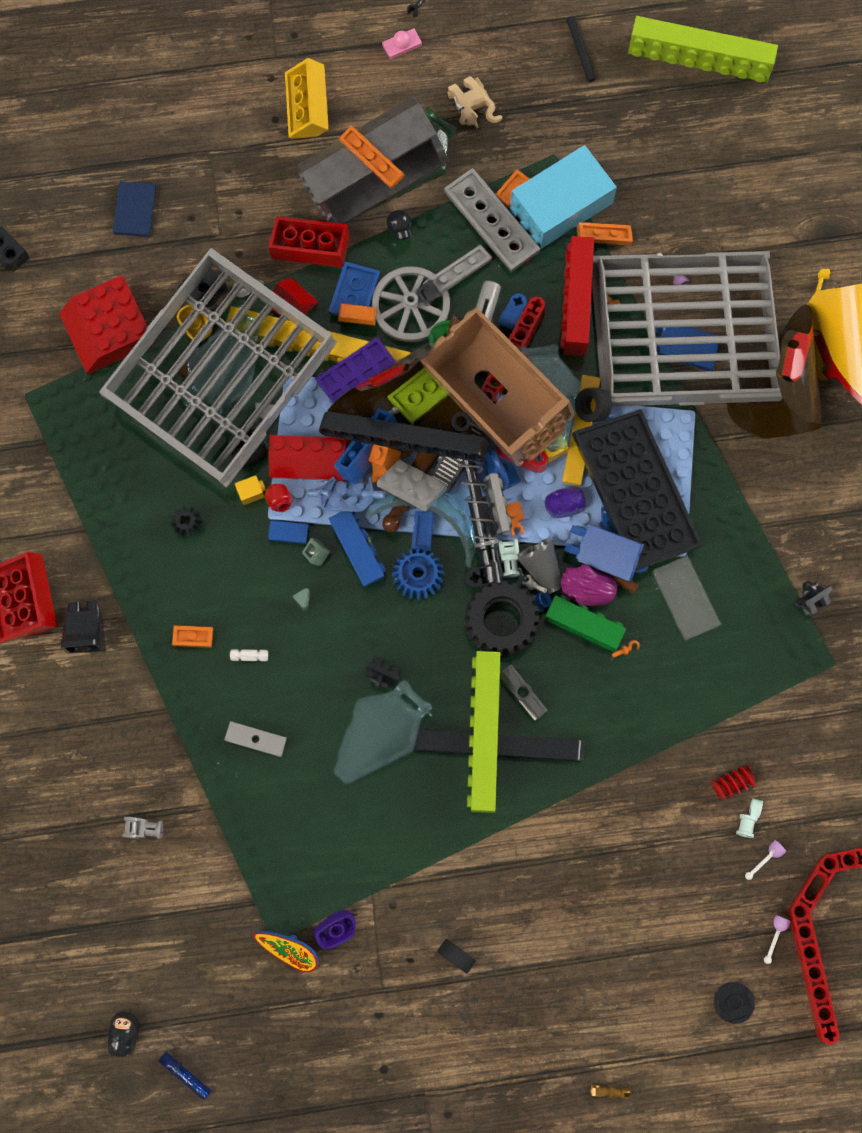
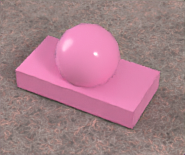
M411 29L407 32L403 30L398 31L393 38L382 42V46L391 60L421 47L422 42L415 29Z

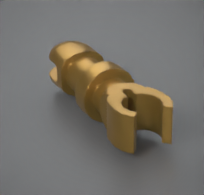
M591 1085L590 1093H592V1096H608L611 1099L613 1097H620L621 1099H629L631 1097L628 1094H624L631 1093V1090L628 1088L618 1089L614 1088V1086Z

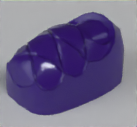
M566 488L549 493L545 498L544 504L546 511L552 517L565 518L582 512L585 509L586 500L582 489Z
M339 910L329 915L313 930L319 946L327 950L348 941L355 935L356 921L349 910Z

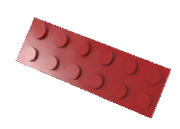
M572 236L571 243H567L565 253L566 267L564 271L565 285L563 288L564 302L562 305L563 319L561 323L562 337L560 340V348H563V355L586 356L589 343L594 237Z

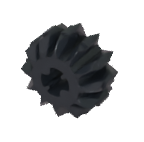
M186 506L182 507L181 512L179 509H176L177 515H171V519L174 521L170 523V526L174 527V534L179 533L180 538H183L186 534L188 539L191 538L190 533L197 536L196 529L201 530L202 526L200 523L203 522V519L199 517L200 512H194L193 507H190L187 511ZM187 520L190 523L186 525L183 521Z

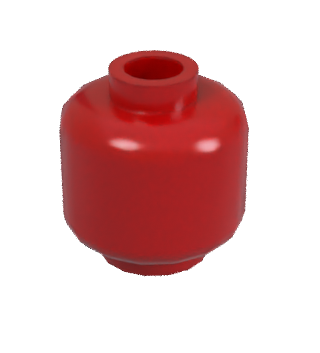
M272 484L264 494L268 506L272 511L276 512L288 510L293 501L288 488L284 484Z

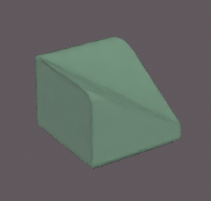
M311 537L302 554L311 564L321 566L331 550L320 539Z

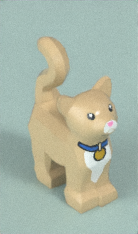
M471 76L464 79V86L470 89L465 93L456 84L448 87V97L455 100L457 110L461 114L459 119L461 125H474L476 128H479L477 123L478 115L474 110L486 105L488 109L485 114L489 122L498 123L502 120L501 115L493 116L496 108L495 104L489 98L484 85L478 77L475 80Z

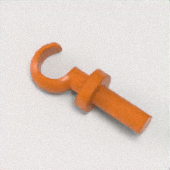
M636 640L631 641L628 647L624 645L621 650L612 653V657L615 658L622 654L628 655L629 651L632 650L631 646L633 643L637 644L636 649L638 650L640 647L639 642Z

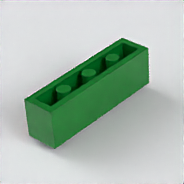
M555 595L545 616L546 621L612 652H616L626 631L622 623L616 620L611 622L605 619L606 616L599 612L594 614L588 611V608L584 605H575L570 602L569 598Z

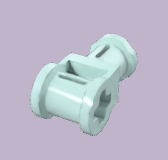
M518 539L507 542L498 540L499 557L501 558V563L504 564L505 573H503V577L514 578L520 576L517 568V562L519 561L517 556L519 553Z

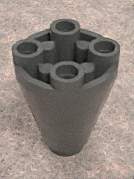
M549 537L534 546L531 545L517 554L519 562L540 586L547 589L548 594L562 588L554 543Z

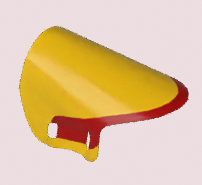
M862 284L818 290L807 303L812 311L813 328L820 333L814 336L818 377L821 380L837 378L845 389L862 405ZM831 363L828 370L822 371L825 364Z

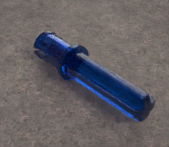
M167 1051L157 1061L171 1072V1076L175 1075L202 1100H205L211 1093L207 1086L182 1066V1062L179 1063Z

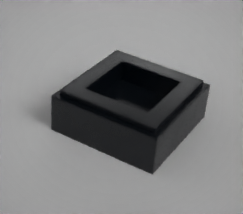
M428 280L416 290L425 306H429L442 296L433 280Z

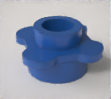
M538 591L537 595H533L539 612H543L545 608L551 606V597L548 593Z

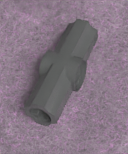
M512 665L506 667L500 673V679L534 722L548 712L532 691L531 686L523 680ZM522 688L526 689L528 696L522 698L518 695L517 691Z

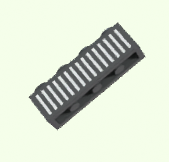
M471 419L472 430L470 432L473 433V436L485 438L486 434ZM439 456L437 459L439 463L435 468L432 467L428 475L447 484V490L444 494L448 496L464 471V467L457 466L462 461L461 459Z

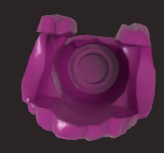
M582 564L581 567L567 568L565 573H562L561 586L564 593H561V595L580 605H606L616 596V581L587 564Z

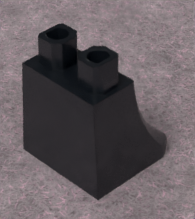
M96 600L86 602L87 611H80L79 602L68 603V609L64 615V628L61 640V649L67 654L106 651L103 613L100 611Z

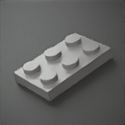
M398 460L377 480L378 487L425 512L447 490V484L401 460Z
M497 473L486 476L483 479V483L487 486L485 489L487 501L491 504L489 510L491 519L494 521V533L499 535L510 530L511 519L509 515H506L507 501L501 492L503 488L502 479L498 477Z

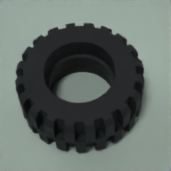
M502 581V583L491 582L489 586L484 585L480 587V590L472 595V599L467 604L465 628L468 638L472 640V644L475 647L480 648V651L500 652L502 658H508L509 655H518L520 651L527 649L528 645L535 638L540 620L539 609L535 605L534 597L529 596L528 590L525 588H519V584L513 582V585L508 584V581ZM506 603L513 606L519 612L520 625L513 634L497 636L486 629L484 614L491 605Z

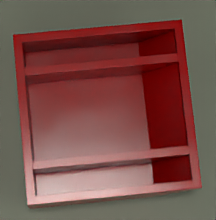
M123 275L71 297L59 313L87 375L125 358L147 331L146 322Z

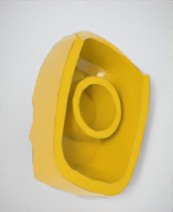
M190 304L182 307L177 314L180 326L194 309ZM200 313L185 333L193 340L208 321V318ZM212 328L201 342L205 341L211 336Z

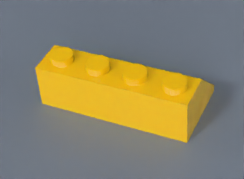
M307 58L285 72L289 138L317 137L329 130L324 64Z

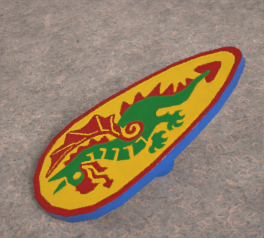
M256 931L253 935L254 939L266 951L296 970L312 972L319 965V958L316 952L310 946L298 941L295 935L288 937L269 931Z

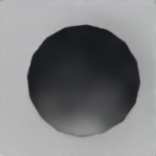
M737 982L726 983L717 990L714 996V1009L725 1022L732 1024L743 1023L753 1013L755 1007L754 996L750 989L743 984Z

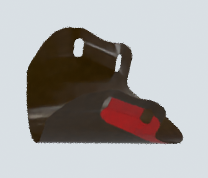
M802 305L789 319L778 339L780 360L776 370V377L782 395L781 401L749 402L748 404L727 403L728 414L732 421L740 428L761 438L768 439L797 435L822 427L813 317L811 308L808 305ZM737 360L738 370H768L769 362L768 360ZM743 364H756L758 368H745ZM770 377L739 378L740 389L771 388Z
M434 343L420 347L350 389L331 405L328 412L371 418L378 408L387 412L391 411L395 406L388 400L387 396L424 368L420 360L428 355ZM449 396L413 424V426L433 429V426H439L443 431L453 432L450 426L451 418L456 413L464 411ZM400 412L393 414L398 423L411 425ZM461 417L456 418L455 421L456 425L460 428L463 424V418ZM393 448L401 451L400 459L409 457L414 452Z

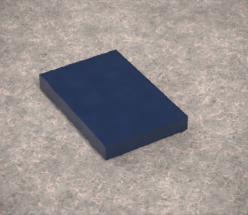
M119 181L113 234L150 237L156 184Z

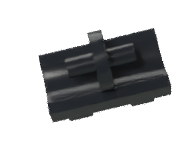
M806 581L802 585L803 590L801 594L803 597L794 602L796 608L802 607L806 615H813L818 612L815 602L818 603L819 607L832 603L829 593L833 590L831 586L823 588L817 582Z
M375 657L372 662H368L364 675L370 677L369 681L375 684L374 690L378 691L380 686L385 689L388 686L397 689L401 677V667L392 665L387 670L383 668L385 661Z

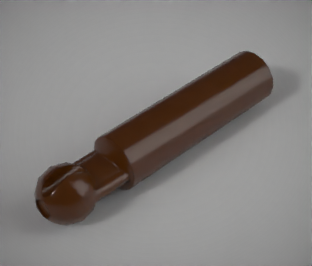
M418 452L411 466L428 474L438 456ZM395 496L390 513L382 520L384 530L387 532L397 531L400 528V520L404 512L409 511L412 504Z

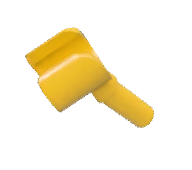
M821 269L818 272L816 292L821 290L823 279H829L830 269Z

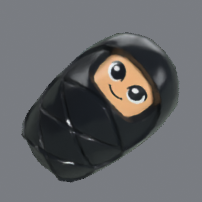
M121 1011L113 1016L108 1032V1052L111 1055L127 1057L134 1051L139 1033V1020L132 1013Z

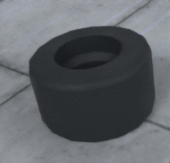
M585 388L576 396L575 411L577 416L583 421L601 422L611 413L612 400L609 393L604 389ZM593 398L596 402V408L594 412L591 409V401Z

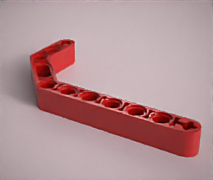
M533 297L529 300L509 337V340L523 354L545 315V301L541 297ZM526 322H531L532 324H531V325H526L525 323H526ZM518 337H523L524 339H523V340H518V339H516V338H518ZM489 373L481 388L482 392L494 404L498 402L505 389L491 373ZM499 383L498 386H492L491 384ZM492 441L499 457L512 462ZM543 451L531 461L523 460V464L520 465L532 472L542 473L547 468V455Z
M862 848L820 857L788 908L789 921H791V930L816 1035L820 1042L833 1045L839 1040V1030L811 912L836 872L862 867V859H858V856L862 855ZM845 855L851 858L849 866L843 861ZM825 859H829L832 863L830 870L824 866ZM817 875L821 878L822 883L813 899L809 901L805 897V891ZM797 906L803 910V915L800 918L794 913ZM802 926L805 927L808 931V934L805 938L801 937L799 934V930ZM806 947L812 949L813 954L810 958L804 955ZM812 967L817 970V976L814 979L809 975V970ZM816 988L822 990V997L820 999H816L814 996ZM822 1008L827 1011V1017L824 1020L819 1017V1011ZM821 1023H823V1024H828V1023H830V1025L821 1026ZM827 1031L832 1033V1035L829 1036V1038L824 1037V1034H826Z

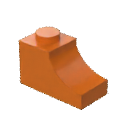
M373 445L368 459L373 468V483L377 484V480L400 459L401 451L390 447Z

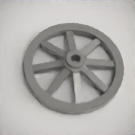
M403 267L388 273L381 279L373 293L372 307L377 308L376 322L386 334L400 341L417 342L427 339L430 330L437 323L447 320L450 310L448 290L442 294V311L430 305L425 306L416 292L420 288L423 279L431 278L435 275L434 273L420 267ZM402 276H418L412 292H409L401 278ZM396 280L404 295L384 292L383 290L391 281ZM380 297L401 302L380 314ZM419 308L439 316L437 322L429 329L425 326L418 310ZM404 309L398 331L384 321V319ZM410 313L414 314L422 332L403 333Z

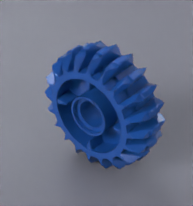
M416 548V553L414 554L409 549V556L402 553L401 556L404 560L397 558L396 562L399 565H393V569L396 570V572L392 573V577L396 578L393 580V583L399 584L397 586L398 591L404 589L402 592L403 596H406L409 592L410 599H413L414 594L417 595V600L421 599V594L427 599V592L434 595L435 591L433 588L439 590L440 586L437 583H443V579L440 577L444 576V571L440 570L443 568V564H437L439 562L438 557L432 559L434 556L433 552L426 555L427 549L419 553V548ZM416 570H420L423 572V576L416 578L413 576V573Z

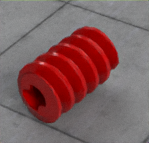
M745 764V768L742 766L738 767V772L731 770V775L725 773L724 779L718 776L717 782L714 780L710 781L717 797L722 798L725 802L727 801V794L734 798L733 791L740 795V788L747 792L748 784L755 788V778L748 764Z

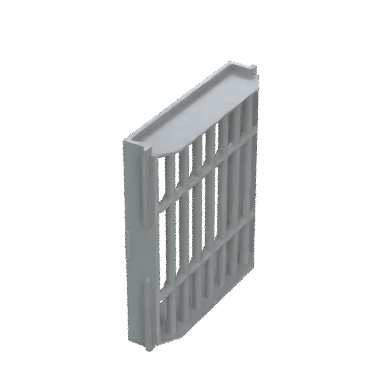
M210 248L164 309H161L150 323L147 331L99 393L211 474L227 488L267 436L266 431L295 394L298 395L335 347L337 341L334 340L330 332ZM214 264L222 273L203 298L197 301L190 294ZM228 277L236 282V285L215 312H212L205 306ZM245 288L252 294L232 320L227 323L220 318L241 289ZM257 298L266 303V306L246 332L241 333L235 327ZM184 302L194 307L152 363H148L141 358ZM274 309L281 316L263 340L256 344L250 339L271 310ZM202 313L208 317L209 320L168 373L163 374L157 368L197 316ZM288 319L296 327L277 352L272 355L265 348ZM216 323L224 330L182 385H178L172 380ZM303 330L311 338L291 364L287 366L280 359ZM230 334L239 340L199 393L196 396L189 393L187 389L227 337ZM317 341L321 342V345L299 373L295 372ZM244 345L251 348L253 353L213 405L209 407L203 403L204 397ZM262 356L269 361L227 417L224 418L218 414V409L258 357ZM138 364L146 371L124 400H122L114 392L134 366ZM276 366L284 373L242 428H237L232 424L233 420ZM153 375L161 382L137 411L129 404ZM289 377L294 379L253 434L248 436L247 432ZM166 386L175 391V394L152 422L144 415ZM183 397L190 404L167 433L159 426L180 398ZM199 408L205 415L183 444L180 443L174 436L194 410ZM212 418L220 426L197 455L189 447ZM227 429L235 437L212 466L204 458ZM241 440L244 441L245 444L243 445V447L240 449V451L237 453L234 459L230 462V464L227 466L224 472L221 473L219 471L221 466L225 463V461L228 459V457L231 455V453L234 451L237 445L241 442Z
M720 252L703 255L658 256L657 254L593 256L592 294L599 377L601 378L600 388L609 393L612 406L704 405L705 403L781 401L782 395L776 377V370L780 360V349L769 264L770 252ZM718 274L721 279V284L651 286L650 276ZM728 274H759V283H728ZM641 276L643 278V286L606 287L605 277ZM720 291L723 297V301L652 303L651 293ZM729 291H761V300L730 301ZM643 294L645 303L607 304V295ZM762 307L763 317L732 318L731 308ZM723 309L725 318L654 320L653 311ZM645 311L647 321L609 322L608 312ZM764 325L765 334L734 335L733 326ZM726 327L727 335L656 338L655 328ZM646 328L648 331V338L610 339V329ZM766 342L767 352L736 353L735 343ZM726 343L728 345V353L657 355L656 345ZM648 346L650 356L612 357L611 347ZM737 360H768L769 369L738 370ZM728 361L730 363V371L659 373L658 363ZM649 363L651 365V373L613 374V364ZM770 377L771 388L740 389L739 378ZM730 378L732 381V390L661 392L660 381ZM651 381L653 392L613 393V382Z

